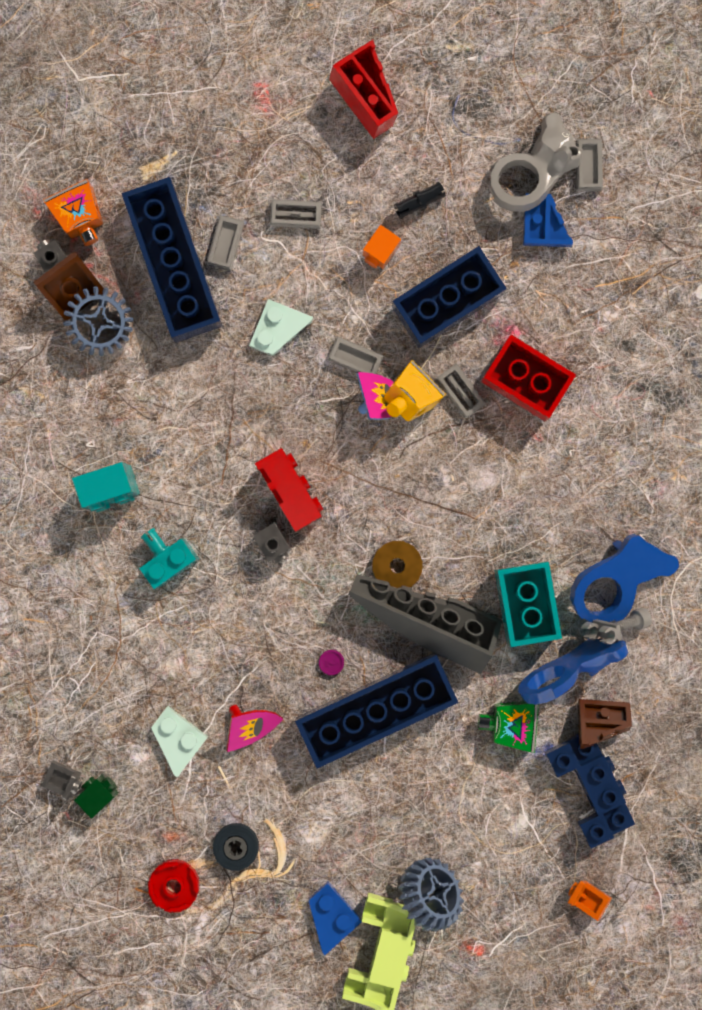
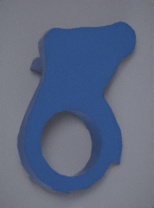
M636 534L628 535L623 542L616 540L612 543L617 551L615 555L588 567L576 577L570 593L573 609L581 619L584 618L592 623L595 619L607 622L613 620L615 622L620 621L632 609L637 585L658 576H671L679 568L678 559L673 555L662 552ZM602 577L613 579L617 587V594L613 603L602 611L588 610L584 603V595L588 586L594 580Z
M588 639L571 652L537 668L527 675L518 686V692L528 704H542L557 699L575 684L579 673H589L592 677L610 663L619 662L624 659L628 654L626 642L621 640L615 641L613 644H606L599 641L602 639ZM560 677L557 681L553 682L552 684L543 688H539L545 682Z

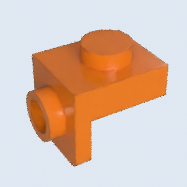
M581 880L579 883L575 882L568 893V896H570L568 904L578 907L597 921H600L612 900L610 896L586 880Z

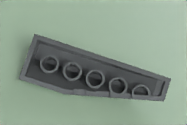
M359 574L356 575L348 593L350 597L368 612L406 638L435 654L479 674L483 672L493 655L503 620L460 600L450 597L448 600L436 598V594L430 592L425 594L412 592V588L406 586L392 587L387 581Z

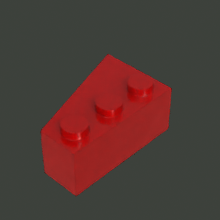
M372 39L332 65L329 80L371 137L375 139L393 127L398 110L389 84L386 83L382 72L383 67L381 61L378 60L375 51L376 46Z
M280 448L255 463L295 532L322 517L320 512L324 509L317 497L313 499L310 497L307 490L311 487L304 475L299 477L294 468L298 464L291 453L286 455L284 450Z

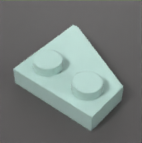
M268 299L249 346L274 356L287 342L294 339L303 328L310 325L313 317Z
M169 706L165 708L151 727L176 777L180 775L208 738L206 734Z

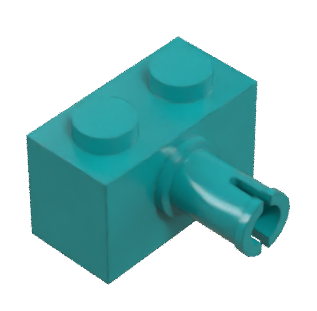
M155 528L147 531V534L145 533L141 536V539L144 540L154 556L152 560L139 569L153 589H159L200 560L186 539L181 538L173 545L166 546L155 531Z

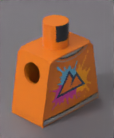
M87 179L43 199L71 239L80 236L85 246L92 245L98 241L94 229L101 226L103 221L94 189Z

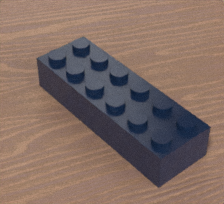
M167 177L121 193L169 333L174 342L177 343L223 327L171 178Z
M433 653L296 717L295 723L318 769L459 702L437 655Z

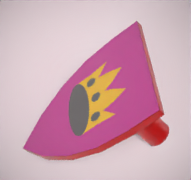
M232 705L229 708L232 716L226 751L230 752L240 749L263 738L283 720V717L267 710H253L242 713L238 705Z

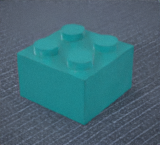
M124 462L72 478L81 508L90 509L91 512L96 511L97 513L111 508L110 504L120 503L122 505L135 500L134 496L140 494L132 467Z

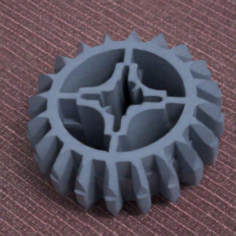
M93 287L94 295H89V291L83 289L85 298L82 299L79 294L74 295L75 299L79 301L77 305L71 301L68 302V306L74 308L73 312L64 311V315L71 316V321H64L63 325H72L73 329L68 330L66 335H76V338L71 343L74 345L80 340L82 342L79 348L80 351H83L86 345L89 346V355L94 354V348H99V355L103 356V348L106 347L108 352L113 354L114 350L111 345L115 344L121 349L123 346L118 340L120 338L124 341L129 340L126 335H123L124 330L128 332L133 330V328L125 326L126 322H133V317L125 318L124 314L130 312L131 308L122 309L121 305L126 300L123 298L117 303L114 299L118 293L115 291L110 298L107 296L108 288L106 287L103 289L102 295L98 294V287ZM99 300L94 314L87 315L78 312L85 303ZM107 302L117 310L120 323L111 321L106 317ZM100 308H102L101 315L104 316L103 319L107 323H111L112 326L101 325L95 335L96 328L93 327L94 324H91V321L86 320L85 317L96 318ZM76 320L86 322L91 326L90 341L80 334ZM103 329L118 330L111 340L98 343L99 335Z
M425 858L413 862L412 865L405 869V874L400 877L403 883L398 887L403 892L398 898L404 901L405 905L402 909L409 912L407 919H414V926H422L423 930L435 932L449 928L452 923L458 920V915L463 911L460 905L464 902L460 897L464 890L459 889L458 883L460 880L454 878L455 871L448 870V863L441 864L440 859L432 860V858Z

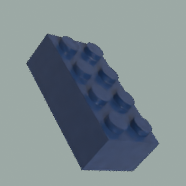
M480 246L393 300L392 308L419 349L504 295L507 288Z

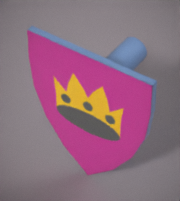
M358 372L357 377L364 400L358 407L361 414L367 413L368 419L371 420L392 418L386 410L389 403L384 399V394L390 388L393 381L378 374Z

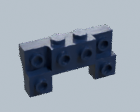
M579 733L563 743L544 751L557 778L573 770L575 771L595 812L577 821L591 849L613 839L614 834L635 825L623 796L627 794L620 779L616 781L612 773L615 771L613 762L609 756L605 757L601 753L598 744L581 749Z

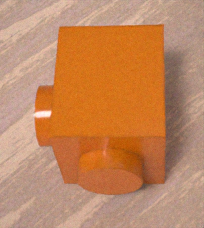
M380 225L363 248L365 262L373 268L379 266L381 269H384L400 247L401 238Z

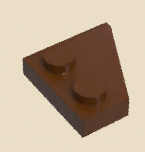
M579 699L577 703L579 745L581 749L630 731L632 727L631 706L629 702Z

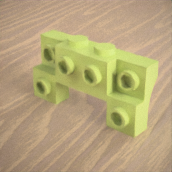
M372 893L367 894L361 917L362 922L379 926L380 930L369 973L348 968L342 999L357 1002L375 1010L395 1009L401 981L406 982L409 966L406 965L408 956L413 955L415 940H412L415 930L414 919H407L409 912L402 909L403 904L393 902L391 898Z

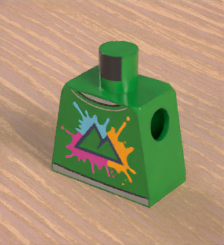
M525 701L494 704L493 715L479 714L478 730L492 731L491 739L496 744L535 753L539 704H528Z

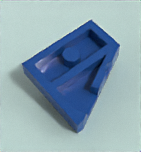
M548 194L538 206L524 211L523 246L572 247L573 240L569 237L563 225L564 221L561 214L556 210V204L551 194Z
M329 881L309 897L308 901L322 953L326 955L362 923V919Z

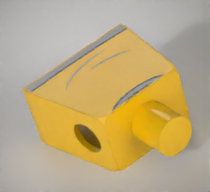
M412 360L384 394V399L389 403L386 410L390 416L398 417L401 415L406 421L410 422L432 410L446 394Z

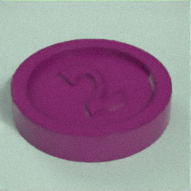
M333 649L323 652L319 659L320 669L327 675L340 673L344 667L342 654Z

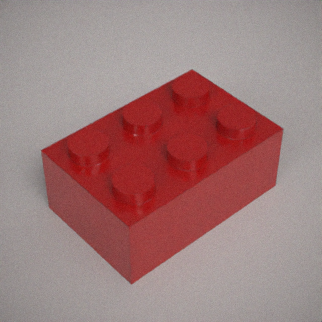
M510 334L482 378L481 383L541 420L546 421L553 414L576 374Z

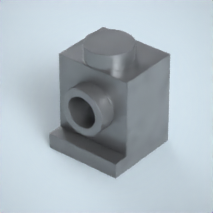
M50 240L42 241L36 247L38 250L33 253L45 272L67 257L56 240L52 242ZM55 254V257H54L53 260H51V261H48V260H47L48 257H50L51 255Z

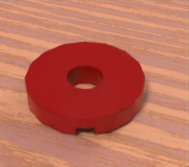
M179 859L167 860L159 864L152 872L148 882V893L152 902L169 913L181 912L189 908L196 900L200 889L199 876L196 870L188 862ZM177 880L181 885L180 891L171 892L167 887V882Z

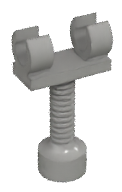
M639 608L633 610L630 617L614 623L595 619L593 623L585 622L581 628L592 629L589 635L583 636L584 638L596 640L598 637L606 639L599 640L600 642L613 644L615 641L622 640V630L631 627L637 630L647 628L651 625L652 619L647 609Z

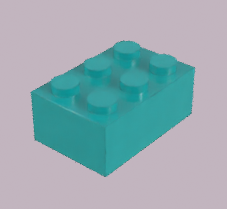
M538 562L494 570L507 645L509 647L562 639L549 562Z

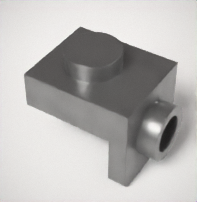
M53 761L41 786L63 795L62 799L67 801L72 795L76 796L82 785V781H79L82 773Z

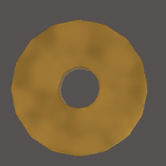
M391 541L383 544L376 551L372 560V571L376 579L387 581L392 587L406 586L411 588L420 578L423 561L413 545L404 541ZM399 558L403 560L405 567L402 572L394 573L390 569V563L393 559Z

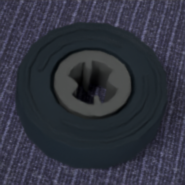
M231 823L224 826L216 834L213 842V853L216 861L222 867L231 871H240L249 867L255 861L259 851V841L256 833L249 826L242 823ZM233 841L235 844L236 841H239L242 851L232 852V845L229 843Z

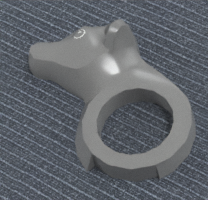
M557 113L545 115L541 123V133L531 153L509 154L498 159L490 166L493 168L490 176V192L498 206L511 212L531 210L547 197L555 183L565 172L580 165L582 152L576 146L572 134L565 129L560 115ZM514 166H523L530 169L536 175L538 185L528 195L512 196L501 188L499 183L501 174Z

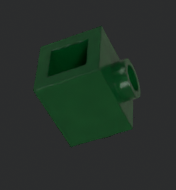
M101 774L97 779L93 776L90 777L81 786L84 791L74 801L92 819L119 792L116 790L117 785L115 782Z

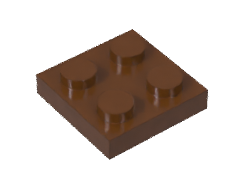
M75 251L34 281L35 286L65 321L69 320L71 316L64 315V311L73 312L74 308L68 306V302L71 301L75 305L79 302L75 299V294H79L83 299L85 298L83 289H87L89 295H94L93 287H98V294L100 295L103 294L104 289ZM94 300L85 303V304L80 308L79 311H81L82 309H84L86 306H88V305H89L90 303H92Z

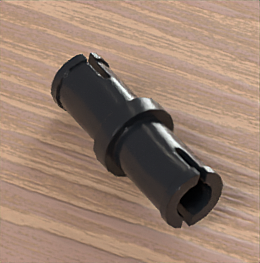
M437 182L422 191L417 190L413 192V196L394 204V209H398L396 210L398 217L403 219L419 209L421 211L425 210L427 205L446 196L445 192H441L444 188L440 182Z

